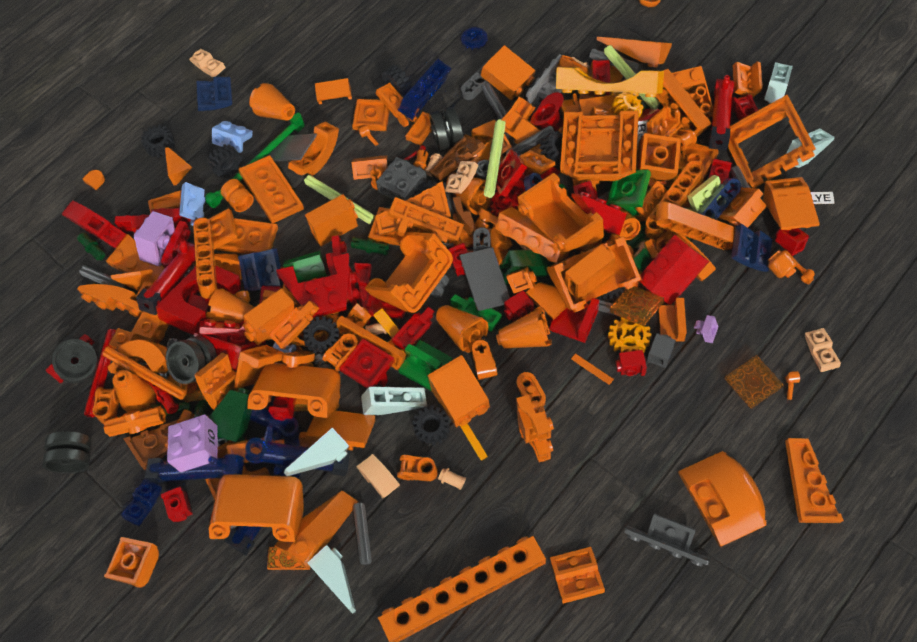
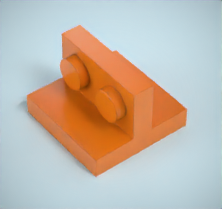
M741 187L740 192L718 218L720 220H727L734 228L739 224H743L748 228L767 206L760 199L763 193L757 188Z

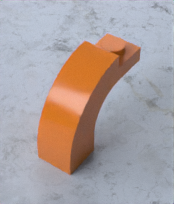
M327 122L315 126L313 134H317L316 138L302 159L290 161L288 168L298 175L306 173L311 176L315 175L330 158L336 145L339 128Z
M132 340L117 348L121 354L135 362L144 359L151 371L155 373L165 374L168 371L166 366V352L168 349L161 344L144 340ZM115 362L108 366L110 373L114 374L121 370H127Z

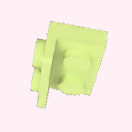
M711 176L687 196L691 207L686 209L697 213L721 185L719 176Z

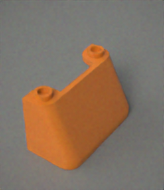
M555 173L518 196V209L520 213L526 215L545 233L559 251L567 252L596 243L604 237L603 218L597 212L594 215L592 213L587 215L567 196V190L559 187L557 182L560 181V178Z
M407 232L400 242V249L405 255L401 263L386 283L382 279L374 278L365 287L366 291L373 297L406 312H417L453 261L450 251L434 233Z
M624 236L602 243L606 249H611L615 255L613 275L578 302L568 292L565 285V272L601 244L546 268L569 310L574 312L580 311L585 308L584 304L592 298H597L617 288H632L636 286L635 282L641 280Z
M276 362L268 364L263 368L249 394L248 409L261 410L265 408L268 402L272 401L273 396L307 399L310 414L316 417L327 418L339 408L340 374L330 368L303 365L287 367L285 363Z
M224 475L219 481L209 525V538L225 539L231 532V526L272 527L273 535L279 541L295 542L304 513L302 482L298 478L291 476Z

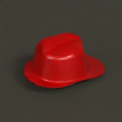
M554 92L544 98L536 112L532 115L531 123L539 125L542 129L548 126H556L560 121L559 109L564 100L563 95L559 92Z

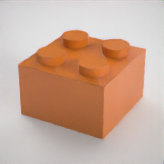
M644 133L638 145L636 170L648 169L651 172L650 178L672 182L678 174L681 139Z

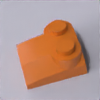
M121 537L104 577L131 584L138 588L145 586L152 575L159 557L157 546L153 543Z

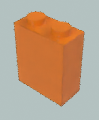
M504 45L483 66L480 76L512 101L515 96L519 97L522 94L523 88L526 85L530 86L535 79L533 76L536 70Z
M344 194L305 214L312 235L320 247L332 241V236H341L358 226L356 221L358 216L354 210L355 206L351 199H346Z
M601 244L565 272V285L568 292L577 302L613 275L615 255L612 250L606 249Z
M282 288L243 316L244 334L250 342L254 341L257 346L268 339L270 333L294 310L293 300Z

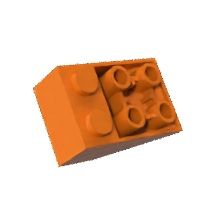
M702 66L672 73L707 118L712 117L713 105Z
M802 177L765 181L763 201L781 230L819 226L820 223L809 186Z

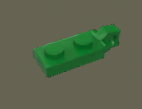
M455 294L451 298L450 306L483 318L488 322V330L491 332L502 319L501 313L491 308L477 311L474 299L471 297L463 299Z

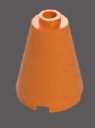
M262 83L259 88H255L252 91L249 104L252 107L253 113L257 116L286 121L294 116V106L275 86L269 83Z
M450 175L447 177L446 186L450 178ZM473 177L462 193H453L455 197L460 196L461 203L475 215H478L477 212L480 207L487 210L492 204V198L484 196L486 180Z
M219 288L211 296L208 304L211 306V311H207L206 318L213 319L216 322L232 320L236 323H241L244 320L243 316L255 307L227 290Z
M448 305L437 310L436 320L461 351L466 353L472 352L473 343L481 340L482 336H486L488 333V322L479 316Z
M542 308L536 309L501 328L499 334L496 335L498 345H502L503 348L548 347L552 345V340H548L547 337L550 334L545 314H541Z
M128 370L118 371L114 375L113 385L119 403L126 412L141 409V411L150 409L151 404L156 403V394L147 380Z

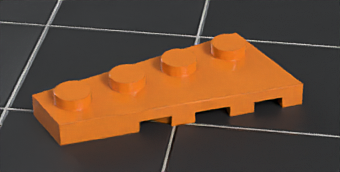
M695 143L688 145L682 152L681 166L686 167L691 161L702 163L703 173L701 181L696 186L698 188L706 179L713 160L718 155V149H709L708 146ZM688 199L683 204V207H691Z
M443 182L422 191V193L413 198L405 200L444 217L451 218ZM390 209L375 216L380 235L398 231L400 226L396 224L397 219L388 216Z
M129 234L126 235L106 260L108 265L124 273L152 269L153 274L148 281L150 283H153L165 269L162 265L159 267L141 261L135 240Z
M788 438L785 444L798 522H843L841 513L838 514L834 505L836 501L833 495H830L826 486V478L819 470V462L809 439Z

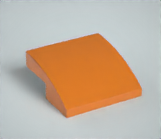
M224 353L218 355L194 374L203 396L213 410L217 408L230 390H238L234 388L237 372L232 371L228 354Z
M591 547L550 557L563 604L605 593Z

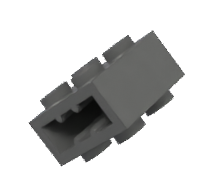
M396 157L376 181L379 193L392 200L397 197L405 201L416 195L414 191L415 189L419 190V185L422 187L423 182L427 183L428 181L424 169L410 164L405 159L402 160Z

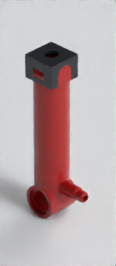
M725 75L724 79H716L709 149L727 151L734 89V80H730L729 75Z
M185 239L180 240L178 254L148 290L143 288L136 296L139 310L157 315V304L169 294L193 263H196L194 243L188 242Z

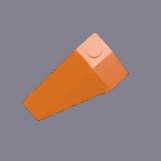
M597 37V41L608 46L611 45L614 49L642 63H648V67H658V64H664L672 46V43Z
M340 491L302 518L295 542L278 540L274 546L308 570L310 568L308 562L329 543L353 511V505L359 502L344 491Z

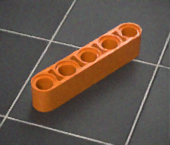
M699 161L689 162L659 203L669 202L682 207L688 199L687 196L693 192L701 181L703 173L702 163ZM656 207L647 218L645 224V235L650 239H657L665 230L656 224Z
M669 202L657 204V226L722 250L733 249L735 228L733 226Z
M198 218L193 224L197 283L201 296L210 299L217 289L213 233L210 221L207 218Z

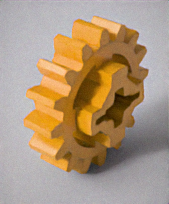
M631 315L628 316V319L621 316L620 322L614 320V326L610 325V332L608 333L609 345H615L614 351L620 350V353L643 350L645 352L646 347L650 345L652 336L649 333L650 327H645L646 321L639 322L638 317L633 320Z

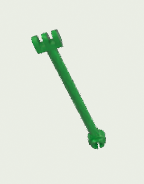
M295 113L290 119L291 124L247 165L265 158L294 130L297 133L305 127L301 114ZM238 172L232 179L240 181L243 178ZM221 189L215 193L210 192L205 197L206 203L212 208L218 207L223 199Z

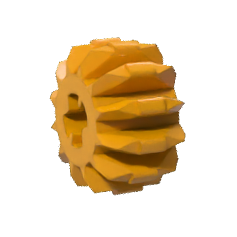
M624 91L614 99L611 108L614 110V115H620V111H639L640 117L643 105L640 104L641 100L637 99V95L633 96L631 92L627 93Z

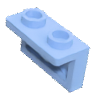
M222 121L212 128V143L221 147L224 144L226 146L229 144L234 146L237 152L241 153L243 151V142L252 137L253 131L246 129L244 126L231 124L229 121Z
M185 182L182 185L179 215L191 219L190 225L193 226L195 220L204 218L205 189Z

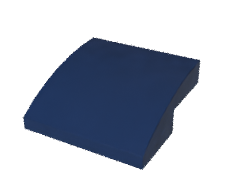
M213 77V81H197L198 111L216 110L232 105L230 77Z
M739 224L735 228L731 258L747 267L767 272L769 270L768 259L771 254L772 238L761 230L753 232L743 224Z
M277 249L238 256L245 291L261 290L262 286L283 285L282 280L278 278L276 270L281 269Z

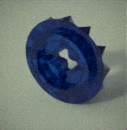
M469 28L461 36L462 45H465L466 49L469 47L472 50L474 48L480 49L481 46H485L487 33L481 28Z

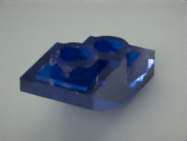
M144 479L132 494L134 499L121 513L122 518L139 527L154 506L162 487Z

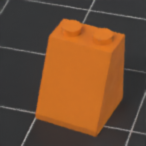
M462 355L428 375L433 394L456 428L460 425L468 424L471 418L484 414L490 407L489 399Z

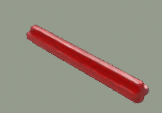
M108 329L84 410L86 417H95L93 414L95 392L98 387H104L108 366L111 362L102 353L106 347L112 348L109 343L116 333L115 329Z

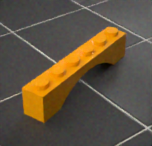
M557 67L556 89H562L563 93H572V90H578L580 94H588L589 91H595L594 94L604 95L605 91L611 92V95H619L625 91L627 93L631 92L633 96H639V93H644L645 97H656V94L663 92L664 71L644 70L626 81L607 83L592 78L580 67Z

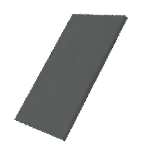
M317 134L289 135L270 153V156L274 161L301 160Z
M493 247L459 255L477 311L502 306L506 300L510 299Z

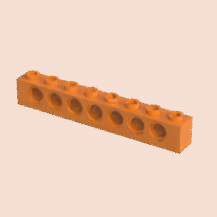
M525 536L519 539L515 546L511 548L506 546L500 549L496 556L492 558L487 556L478 562L479 565L473 568L468 566L459 572L460 575L454 578L450 576L440 582L441 585L435 588L428 587L421 591V595L416 598L409 597L401 602V606L395 609L391 607L384 610L382 616L378 617L388 641L400 642L546 564V558L534 536L530 538ZM520 553L526 558L522 562H517L514 560V556ZM502 563L507 568L504 572H497L495 566ZM481 573L487 575V580L482 583L476 581L477 575ZM458 585H468L467 591L464 593L457 592ZM447 594L449 598L447 602L439 603L437 601L438 596ZM427 604L429 605V610L424 614H420L418 612L419 606ZM403 614L409 615V621L406 624L398 622L399 617Z

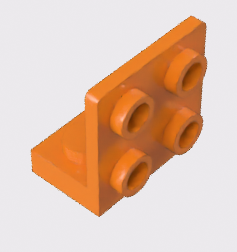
M268 345L241 351L238 358L239 362L234 388L238 389V387L243 388L255 384L263 368L268 364H274L283 360L284 352Z

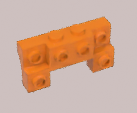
M610 92L609 96L580 99L578 103L577 95L573 94L572 99L563 100L560 107L561 116L564 119V112H583V116H590L592 107L601 109L611 108L614 99L619 95H611Z
M518 97L509 112L501 119L506 123L505 132L515 138L514 142L516 144L542 130L528 120L536 107L522 97ZM563 127L559 128L558 131L560 133H563ZM540 143L529 149L542 155L541 152L543 151L540 149Z
M144 281L137 295L143 288L148 290L153 283ZM143 311L133 330L129 332L118 328L109 345L114 350H117L121 345L132 340H144L159 344L163 340L165 331L170 324L159 320L158 314L153 315Z
M529 394L516 398L518 429L521 437L525 440V443H529L532 446L539 463L551 459L553 447L549 438H551V430L554 429L551 418L546 417L544 407H539L537 400L531 401Z

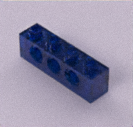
M437 59L403 97L398 111L413 120L445 83L452 68Z

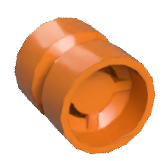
M237 179L229 180L221 188V195L236 212L246 211L254 201L253 195Z
M621 208L620 211L627 213L621 233L618 236H624L627 241L638 235L641 225L634 216L624 208Z

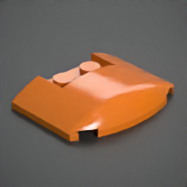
M719 452L678 471L719 547L766 526L765 506L756 483L746 469L734 458L726 455L725 452Z

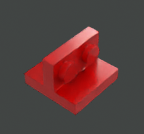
M511 149L499 165L496 189L505 197H507L514 186L525 191L524 178L526 175L523 173L527 166L519 155Z
M362 339L339 369L342 373L367 389L375 387L377 384L384 387L388 382L386 372L395 362V359L370 342Z

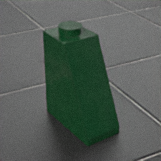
M509 250L499 267L505 284L508 286L510 285L506 277L508 274L528 267L530 272L533 271L535 273L536 279L548 276L546 268L553 265L554 262H550L546 257L534 253L532 250Z
M239 387L237 391L230 390L210 415L209 419L217 425V437L234 442L245 441L253 410L248 409L250 390Z

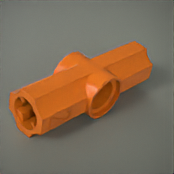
M161 406L142 411L141 409L132 410L122 416L105 420L104 431L109 437L127 432L129 434L138 433L147 427L165 423L166 413Z

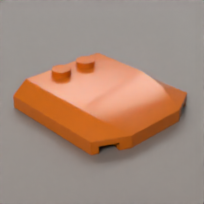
M620 111V115L583 116V112H564L561 173L578 181H617L635 173L639 111Z

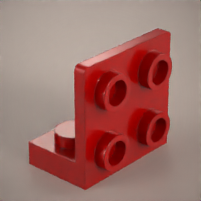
M592 298L590 304H584L585 308L577 312L566 308L552 320L549 330L585 343L599 311L600 300Z

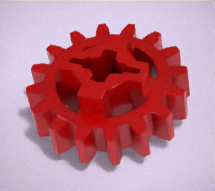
M514 186L507 197L501 195L499 191L495 192L494 198L491 199L493 202L490 206L493 209L492 213L498 217L500 212L511 207L517 210L519 206L518 196L524 193L523 190Z

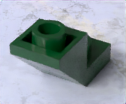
M643 235L632 247L636 252L632 258L639 274H642L653 261L645 244L649 240L646 235Z

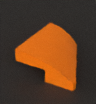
M539 282L535 285L534 289H529L526 292L528 297L553 320L567 308L555 286Z

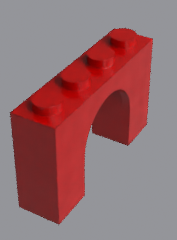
M215 265L217 289L222 288L232 294H236L241 289L239 276ZM196 266L156 306L159 320L192 335L199 332L200 321L207 319L205 311L186 302L192 291L200 292L197 283Z

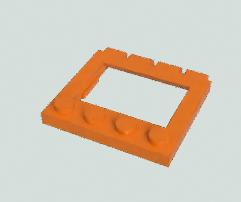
M788 95L730 126L728 148L736 165L739 166L748 185H751L752 188L765 183L763 179L765 176L769 181L782 174L780 170L782 167L786 172L799 165L797 159L801 158L802 162L815 156L813 151L816 148ZM788 117L789 123L795 135L799 137L802 146L751 172L748 161L738 143Z

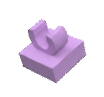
M707 315L705 322L697 320L694 328L697 329V334L703 335L705 342L713 343L718 324L715 316Z

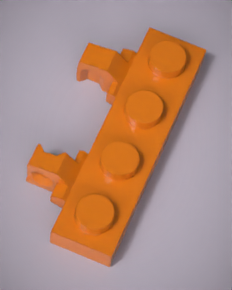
M397 197L394 198L388 216L397 219L396 224L400 225L397 235L404 237L407 227L412 228L415 226L434 233L441 242L446 243L448 239L457 243L464 227L462 223Z

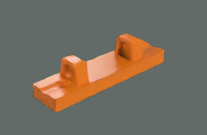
M343 316L337 319L336 328L339 329L340 337L347 333L353 334L357 338V345L362 339H365L394 357L395 362L391 367L399 370L404 363L406 353L396 348V345L392 343V339L386 342L365 330V323L360 320L357 323H353Z

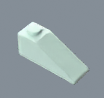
M775 62L764 100L773 103L785 95L792 66Z
M822 129L808 133L816 148L813 151L815 156L802 162L801 158L797 159L799 165L795 167L799 168L808 164L835 137ZM799 138L792 141L787 153L802 146Z
M369 387L361 396L364 415H385L427 407L424 388Z
M331 428L288 466L284 474L290 476L332 464L335 460L340 462L348 454L346 451L349 445Z
M326 545L308 564L353 614L356 609L346 570L340 560L343 556L335 547L331 550Z

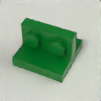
M648 169L636 170L635 173L613 181L607 205L613 204L623 207L631 215H639L635 208L643 206L651 172Z
M321 251L285 260L283 264L284 268L293 266L298 283L310 281L313 278L327 277Z
M419 340L416 346L407 345L405 348L407 358L398 371L405 377L432 391L428 375L452 361V357Z

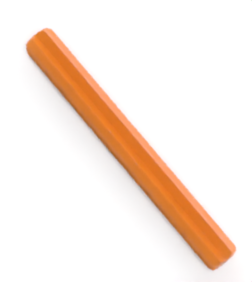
M106 347L102 354L106 358L180 400L185 398L187 394L185 389L113 348Z

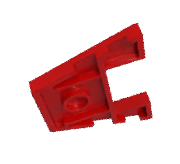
M349 253L332 257L335 275L298 283L293 266L278 269L276 273L299 306H305L311 301L319 307L318 311L312 316L313 318L344 311L347 307Z
M355 263L362 306L371 317H374L375 313L383 309L390 318H403L406 311L375 298L366 291L365 287L370 282L372 265Z

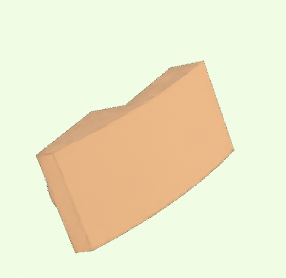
M202 49L196 51L189 59L195 66L211 77H216L226 68L223 62L214 59L209 52Z
M460 161L456 175H450L445 191L448 193H462L473 179L478 164Z
M821 328L806 332V342L820 372L839 368L841 362L832 349L833 342L825 329Z
M373 454L356 466L366 481L373 485L382 499L400 486L388 469Z

